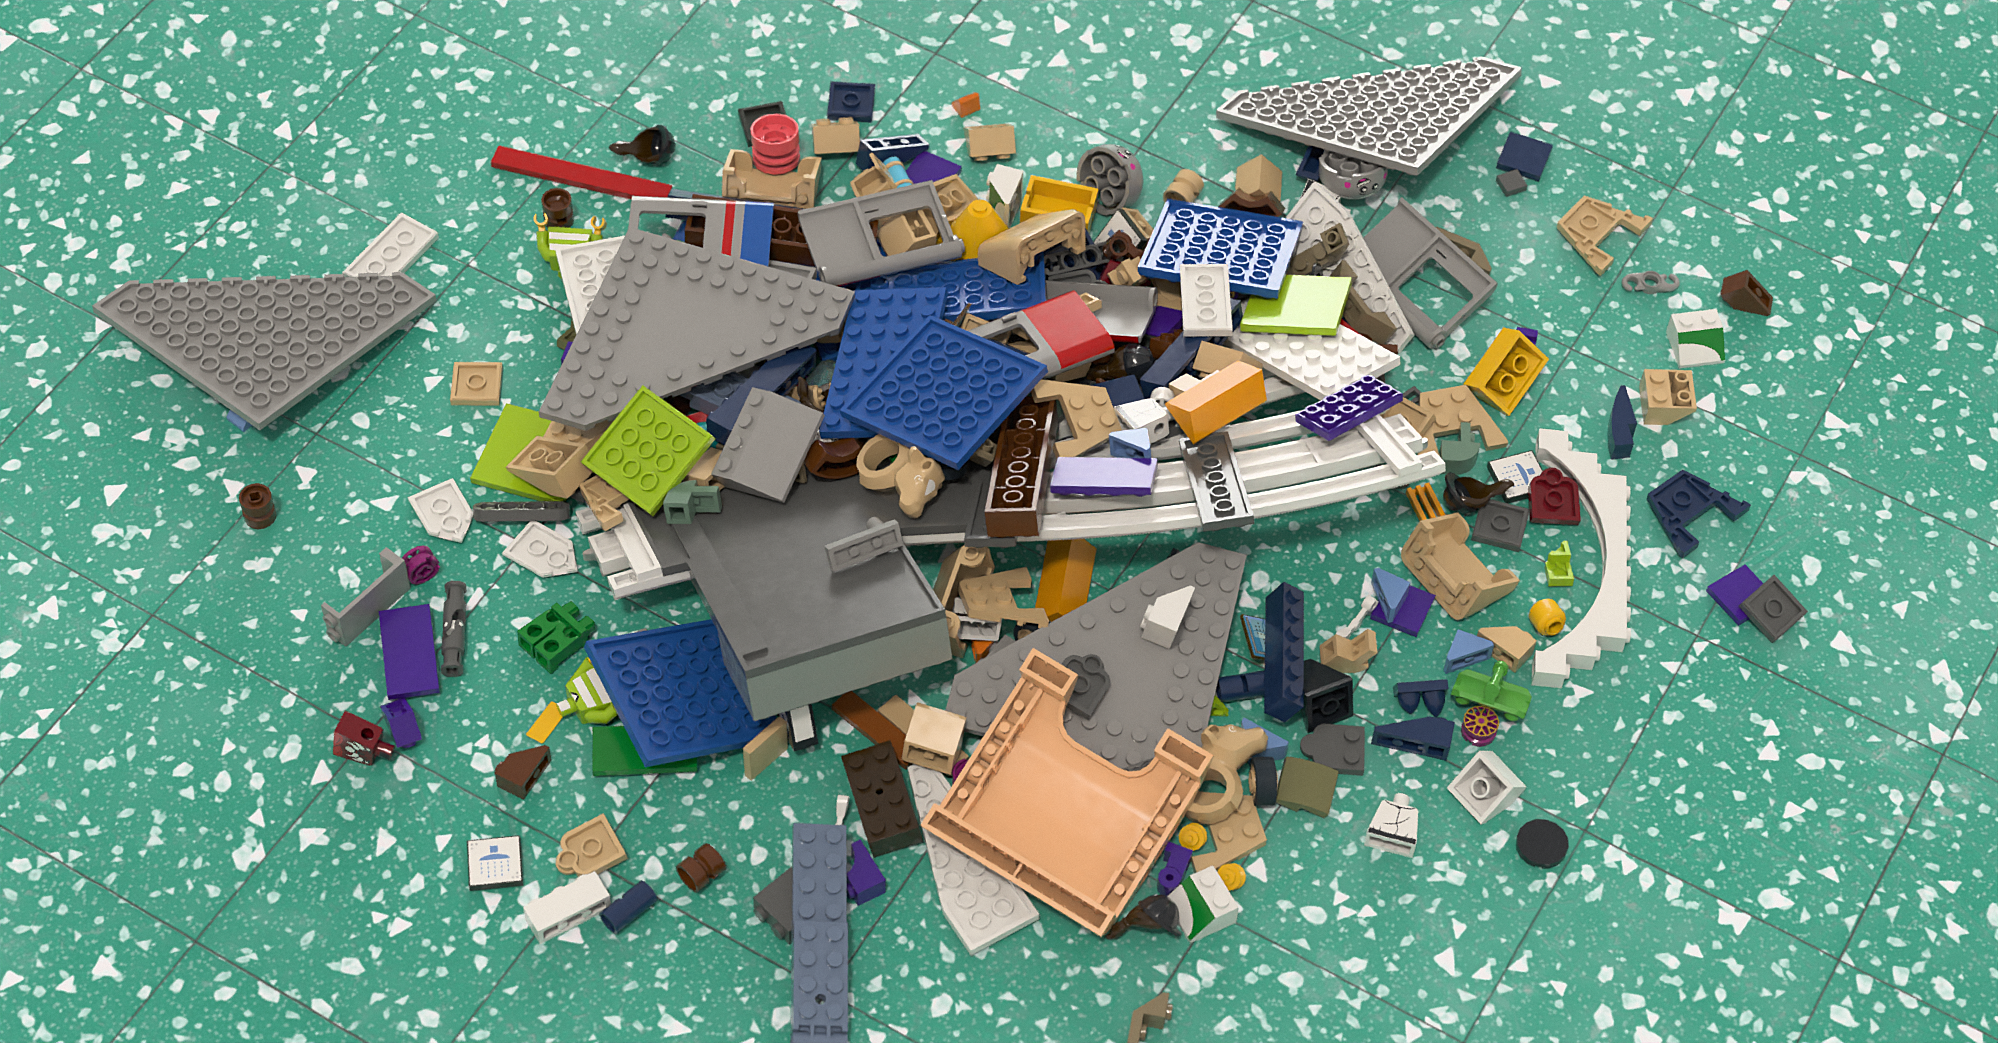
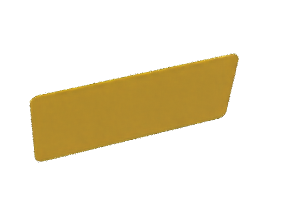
M550 702L526 733L528 737L544 743L563 718L559 714L555 702Z

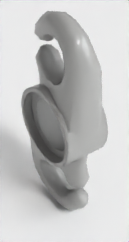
M1646 271L1644 273H1630L1622 279V286L1625 290L1632 291V286L1628 285L1627 282L1633 281L1637 284L1634 290H1642L1646 294H1655L1658 292L1674 291L1679 287L1680 281L1676 275L1670 274L1669 278L1674 283L1669 284L1665 282L1667 275H1660L1655 271ZM1651 279L1657 284L1650 286L1645 283V280Z

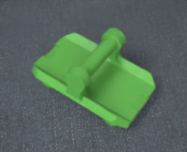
M1504 661L1495 662L1492 669V677L1469 669L1460 672L1451 691V695L1455 696V700L1458 703L1467 705L1473 702L1503 712L1505 718L1511 721L1525 718L1532 698L1527 688L1503 681V677L1507 674L1509 668Z

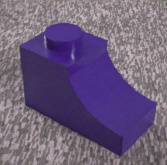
M405 698L380 706L382 715L397 748L414 746L417 743L416 741L422 739L414 712Z
M858 840L851 843V857L854 864L851 870L846 872V895L849 899L853 898L857 906H860L886 893V880L862 841Z

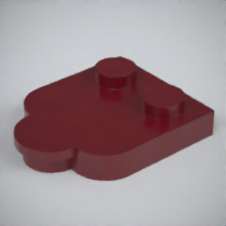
M1553 467L1543 470L1539 476L1534 477L1528 486L1530 522L1579 525L1581 517L1577 483L1569 477H1563L1562 472Z

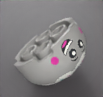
M1116 144L1097 146L1086 151L1078 163L1076 178L1077 181H1080V185L1098 188V192H1101V200L1105 205L1116 204L1115 206L1106 207L1097 202L1096 213L1102 215L1114 214L1118 208H1130L1138 200L1143 188V172L1139 161L1128 149Z
M1326 150L1319 157V176L1322 184L1331 192L1341 196V198L1362 199L1378 192L1387 179L1388 168L1382 165L1367 163L1361 159L1346 157L1343 154Z

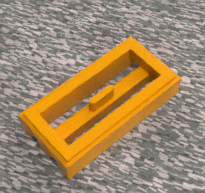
M1425 483L1424 487L1417 485L1415 489L1411 487L1406 489V495L1419 521L1426 520L1427 518L1416 495L1419 496L1429 518H1435L1436 515L1437 517L1445 515L1430 483Z

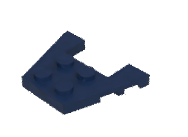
M1683 469L1652 490L1647 496L1648 503L1681 558L1695 550L1699 545V541L1684 528L1686 525L1713 506H1717L1733 521L1748 512L1751 504L1744 500L1740 502L1730 497V493L1726 491L1722 493L1710 487L1711 483Z

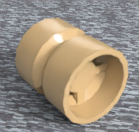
M1182 169L1173 179V183L1163 193L1164 202L1166 203L1167 199L1193 203L1204 188V182L1196 172Z

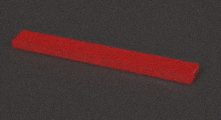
M498 145L491 160V167L631 200L632 196L668 198V194L673 189L672 185L500 145Z

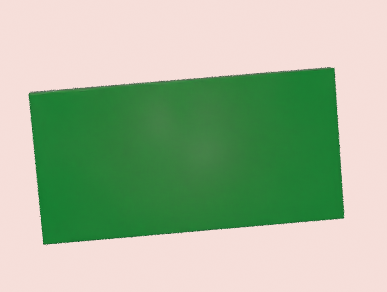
M624 726L593 727V776L697 772V757L645 767Z

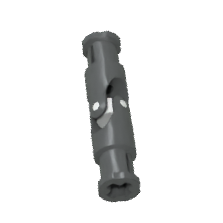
M449 581L445 584V593L447 594L446 601L443 604L441 654L444 656V660L441 665V673L447 677H458L463 674L461 661L465 651L466 622L464 594L467 592L466 584L461 581Z

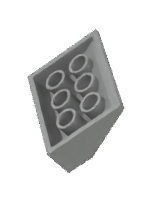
M752 387L711 475L727 488L784 503L825 415L822 412L776 393Z

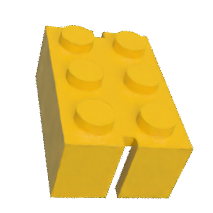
M1031 175L1020 209V223L1039 214L1074 209L1083 213L1085 216V228L1090 233L1097 209L1098 188Z

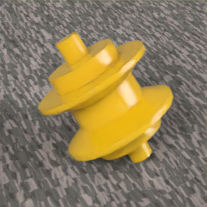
M1189 823L1179 832V842L1185 848L1194 851L1206 843L1207 832L1198 823Z
M1224 864L1217 871L1228 890L1239 889L1245 883L1246 874L1239 864Z

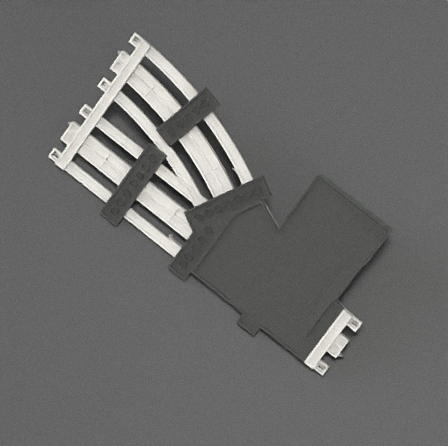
M1262 367L1267 401L1261 405L1305 393V391L1279 376H1275V374ZM1197 372L1194 376L1198 380L1203 379L1199 377L1200 372ZM1090 380V384H1091V385H1092V383L1095 384L1096 381ZM1387 410L1330 441L1321 436H1315L1235 453L1233 449L1270 443L1314 432L1295 421V414L1300 412L1296 411L1269 418L1226 425L1193 445L1174 419L1168 421V436L1150 444L1151 458L1165 460L1182 457L1183 461L1158 464L1151 495L1137 497L1135 495L1110 496L1109 494H1096L1093 496H1086L1084 494H1070L1066 496L1050 492V483L1053 472H1050L1039 536L988 537L985 507L995 457L986 467L968 460L966 474L956 480H944L942 487L937 491V495L924 505L922 514L918 518H909L899 506L900 496L896 489L885 492L868 489L860 484L859 472L845 478H823L811 473L804 463L807 481L805 483L794 481L784 503L723 487L720 490L721 511L696 512L692 524H667L664 505L660 507L654 516H651L629 499L616 508V510L622 513L623 522L612 527L610 531L588 537L590 549L583 552L584 561H598L602 576H607L614 600L691 580L718 631L724 665L753 720L766 719L776 714L777 717L783 718L787 722V739L795 752L819 744L812 703H817L820 700L833 696H839L859 688H865L903 674L916 672L919 669L938 665L952 659L945 608L905 545L963 542L965 547L1007 548L1016 547L1017 541L1032 542L1039 540L1054 541L1061 539L1118 537L1122 535L1150 534L1160 531L1169 532L1179 529L1185 530L1195 527H1202L1204 532L1218 531L1224 528L1244 527L1254 524L1255 518H1264L1280 513L1329 505L1330 503L1401 487L1405 484L1440 475L1446 469L1445 462L1435 451L1416 456V453H1420L1428 447L1427 438H1422L1401 414L1383 419L1380 415L1384 414ZM1064 411L1058 418L1055 441L1058 442L1074 440V437H1071L1073 435ZM1001 425L996 433L994 444H998ZM1109 441L1086 451L1081 456L1117 458L1110 453ZM1054 452L1050 469H1055L1057 462ZM891 456L882 460L875 471L891 465ZM1385 462L1387 463V464H1385V465H1381V466H1378V467H1374V468H1370V469H1366V470H1362V471H1358V472H1354V473H1350V474H1346V475H1342V476H1337V477H1333V478H1329V479H1324V480L1315 481V482H1310V483H1306V484H1301V485H1296V486H1291V487H1286V488H1281V489L1270 490V491L1259 492V493H1254V494H1248V495H1247V493H1253V492H1258V491H1264V490H1269V489H1274V488L1285 487V486H1290V485H1294V484L1309 482V481H1313V480H1318V479H1322V478H1326V477H1331V476H1335V475H1339V474H1343V473H1347V472H1351V471H1355V470H1359V469L1371 467V466L1378 465V464H1382V463H1385ZM590 507L575 512L582 534L602 529ZM872 517H878L883 523L894 519L898 522L903 546L835 572L830 569L825 545L867 530V522Z

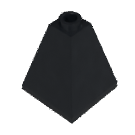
M1311 658L1305 660L1304 707L1301 709L1306 731L1311 733L1318 725L1334 724L1353 717V679Z

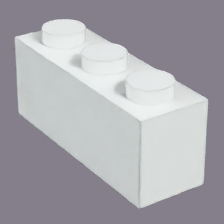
M594 871L590 874L579 876L574 882L566 886L555 888L550 894L542 898L531 900L523 909L526 922L539 944H542L599 915L601 911L611 904L609 893Z

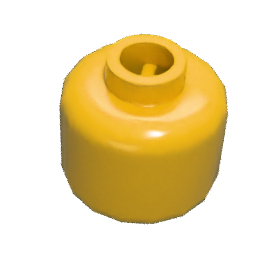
M1542 599L1537 601L1530 609L1529 620L1541 635L1549 636L1556 635L1563 629L1566 615L1554 600Z

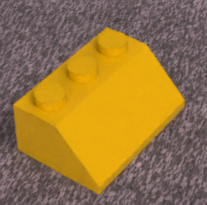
M1503 327L1463 385H1467L1478 399L1503 414L1510 416L1549 358L1519 330Z

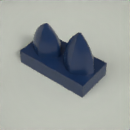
M1448 679L1399 682L1393 686L1394 697L1398 696L1402 708L1409 714H1412L1418 707L1420 695H1423L1424 702L1430 713L1434 717H1438L1444 707L1445 692L1449 689Z

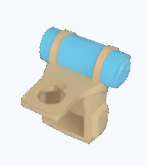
M873 153L869 155L875 166L864 170L850 182L856 197L913 185L899 158L890 157L882 163Z

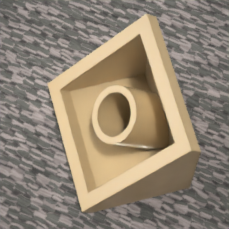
M1261 154L1237 167L1235 190L1240 188L1245 193L1254 196L1264 195L1272 191L1278 200H1281L1282 171Z

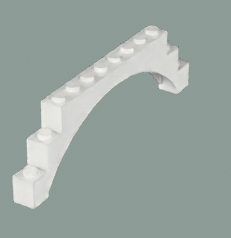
M1539 428L1535 443V456L1538 462L1543 463L1548 468L1559 469L1563 477H1569L1577 483L1579 500L1589 514L1597 532L1602 556L1600 591L1586 616L1559 642L1543 651H1535L1532 661L1531 685L1562 688L1564 679H1569L1570 668L1592 670L1595 661L1600 659L1601 650L1623 652L1625 643L1630 642L1631 628H1627V622L1630 621L1631 608L1627 607V601L1629 602L1631 587L1627 586V581H1629L1631 567L1627 566L1631 553V547L1627 546V540L1629 541L1631 527L1627 526L1631 511L1630 506H1627V501L1630 498V486H1626V476L1601 474V464L1597 463L1596 453L1572 451V441H1568V431Z

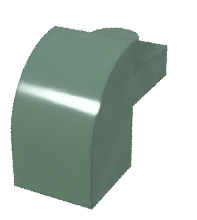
M1460 423L1457 441H1441L1439 457L1445 462L1446 469L1441 474L1451 472L1460 475L1470 471L1475 466L1480 443L1474 442L1475 433L1471 432L1470 423Z
M697 480L678 484L668 491L663 502L667 524H692L696 512H720L722 509L719 486H698Z

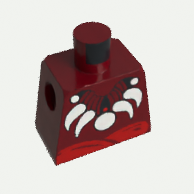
M344 711L334 730L333 755L368 766L374 763L377 756L390 760L395 746L383 741V729L361 717Z

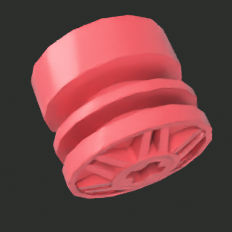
M768 114L759 117L753 122L751 126L753 164L764 173L773 175L784 174L796 168L800 162L797 122L793 118L782 114Z

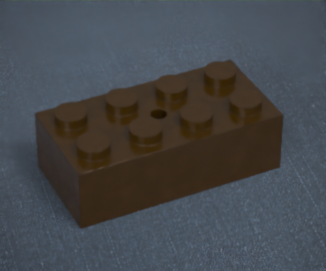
M891 740L841 756L873 858L923 842ZM879 790L883 791L881 795L877 794Z

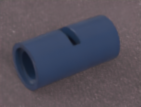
M1265 670L1219 677L1216 687L1217 697L1223 703L1264 696Z
M640 880L622 895V899L618 898L601 911L599 916L604 925L612 933L617 934L656 903L657 896L646 882Z

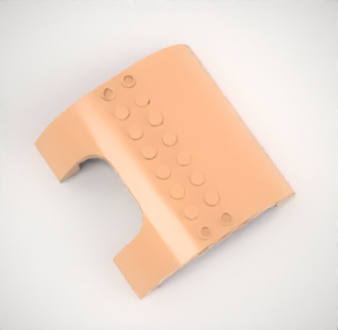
M1033 648L1019 669L1021 674L1019 682L940 806L934 803L920 826L1102 937L1111 929L1128 907L1178 828L1207 774L1213 755L1174 731L1167 729L1154 749L1155 757L1148 766L1139 771H1126L1118 768L1075 742L1067 734L1064 728L1063 716L1074 690L1078 674Z

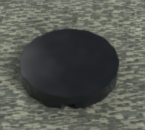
M1535 819L1526 822L1520 828L1516 838V850L1520 858L1533 867L1536 865L1549 869L1559 865L1564 860L1569 848L1568 837L1565 831L1558 824L1547 819Z

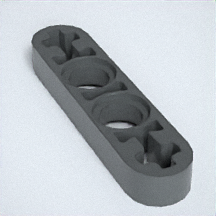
M1107 241L1088 245L1086 250L1078 255L1070 250L1045 255V263L1051 265L1057 262L1058 265L1050 270L1045 268V278L1106 265L1110 260L1106 259L1104 255L1102 256L1103 246ZM1113 243V250L1116 253H1120L1119 246ZM1086 251L1094 253L1095 262H1088L1086 260ZM1065 256L1073 258V267H1067L1064 264L1063 259Z
M564 501L480 502L473 505L474 520L482 522L561 521L570 517V505Z

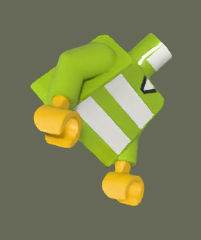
M544 213L545 221L543 223L537 222V215H534V222L538 226V231H536L537 249L544 261L550 262L551 270L558 271V277L562 279L555 248L602 240L603 235H601V231L607 226L604 218H602V224L596 226L597 217H592L591 226L594 228L593 233V229L548 227V230H545V226L548 224L547 215Z
M586 657L565 685L568 699L556 703L561 717L575 712L582 724H607L618 713L589 657Z

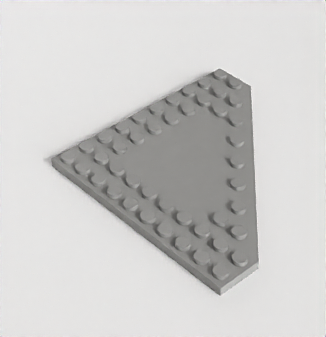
M1484 57L1473 58V62L1461 63V60L1443 62V66L1431 68L1430 64L1413 66V70L1404 72L1397 68L1383 70L1382 75L1371 76L1370 72L1354 74L1352 79L1340 80V77L1322 79V83L1311 85L1309 81L1291 83V87L1282 89L1275 85L1261 87L1260 92L1249 93L1248 89L1239 90L1216 110V118L1225 120L1227 123L1245 126L1248 129H1256L1266 134L1284 137L1286 140L1298 141L1307 146L1319 147L1328 152L1340 153L1346 157H1354L1367 163H1375L1388 169H1396L1406 172L1408 175L1418 176L1521 76L1522 67Z
M629 227L539 410V417L587 431L602 421L608 420L610 422L615 420L642 385L660 398L670 395L675 397L691 391V387L702 383L707 385L723 378V375L735 371L738 373L751 368L756 362L764 359L769 361L785 355L786 351L795 347L800 349L816 343L817 339L829 335L832 337L839 334L855 298V291Z
M392 272V276H378V273H358V277H344V274H324V278H310V275H290V279H276V276H258L256 280H242V277L222 278V281L194 278L188 279V282L175 283L173 279H163L139 284V280H131L92 305V308L96 315L258 430H261L436 302V295L403 272Z
M1197 542L1048 624V627H1042L955 674L945 711L967 717L965 732L984 736L1021 678L1019 669L1033 648L1059 664H1062L1071 655L1084 657L1094 654L1101 658L1104 664V671L1110 677V684L1089 720L1066 707L1063 716L1064 728L1075 742L1121 769L1155 757L1154 749L1167 729L1174 731L1202 748L1201 733L1208 726L1247 555ZM1188 586L1195 587L1170 649L1141 638L1144 629L1140 625L1149 604L1154 606L1156 599L1160 596Z

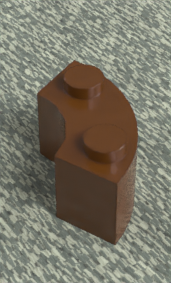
M1240 188L1236 189L1218 206L1279 217L1286 209L1272 191L1264 195L1254 196L1245 193Z
M842 438L834 442H823L816 439L810 446L804 463L810 472L817 476L830 479L845 478L859 472L856 466L857 456L865 443L858 438Z

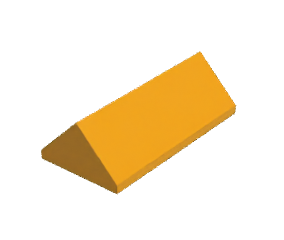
M1237 361L1166 402L1164 405L1194 445L1267 401L1262 369Z
M1084 538L1049 540L1047 542L1035 608H1044L1051 622L1087 603L1096 548Z

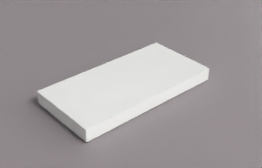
M400 213L342 273L344 277H358V273H378V276H392V272L405 273L439 238L438 232Z
M1180 264L1183 337L1232 336L1228 264Z

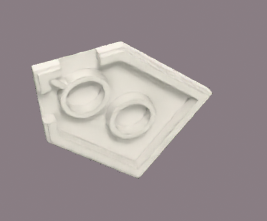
M453 478L408 497L411 506L428 535L462 543L473 519V511Z
M530 521L502 552V555L542 578L578 572L572 541L537 521Z

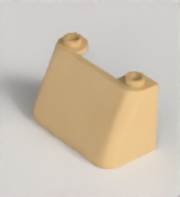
M730 149L722 173V196L758 202H771L804 209L813 208L816 202L822 157H805L799 162L798 172L773 175L753 168V159L748 152Z
M1074 209L1036 215L985 240L978 248V265L1018 285L1026 281V276L1023 274L1028 266H1034V255L1062 242V246L1070 248V251L1077 255L1086 250L1085 216Z
M1458 512L1421 520L1401 550L1403 563L1431 594L1436 595L1435 599L1456 620L1468 618L1506 596L1520 582L1509 569L1498 570L1493 576L1464 544L1469 536L1470 529L1466 520Z
M963 545L948 555L942 563L933 588L946 611L951 653L953 656L964 658L967 649L966 643L962 642L958 637L961 625L960 619L952 612L954 599L959 597L958 583L962 580L993 574L995 566L988 547L975 548Z

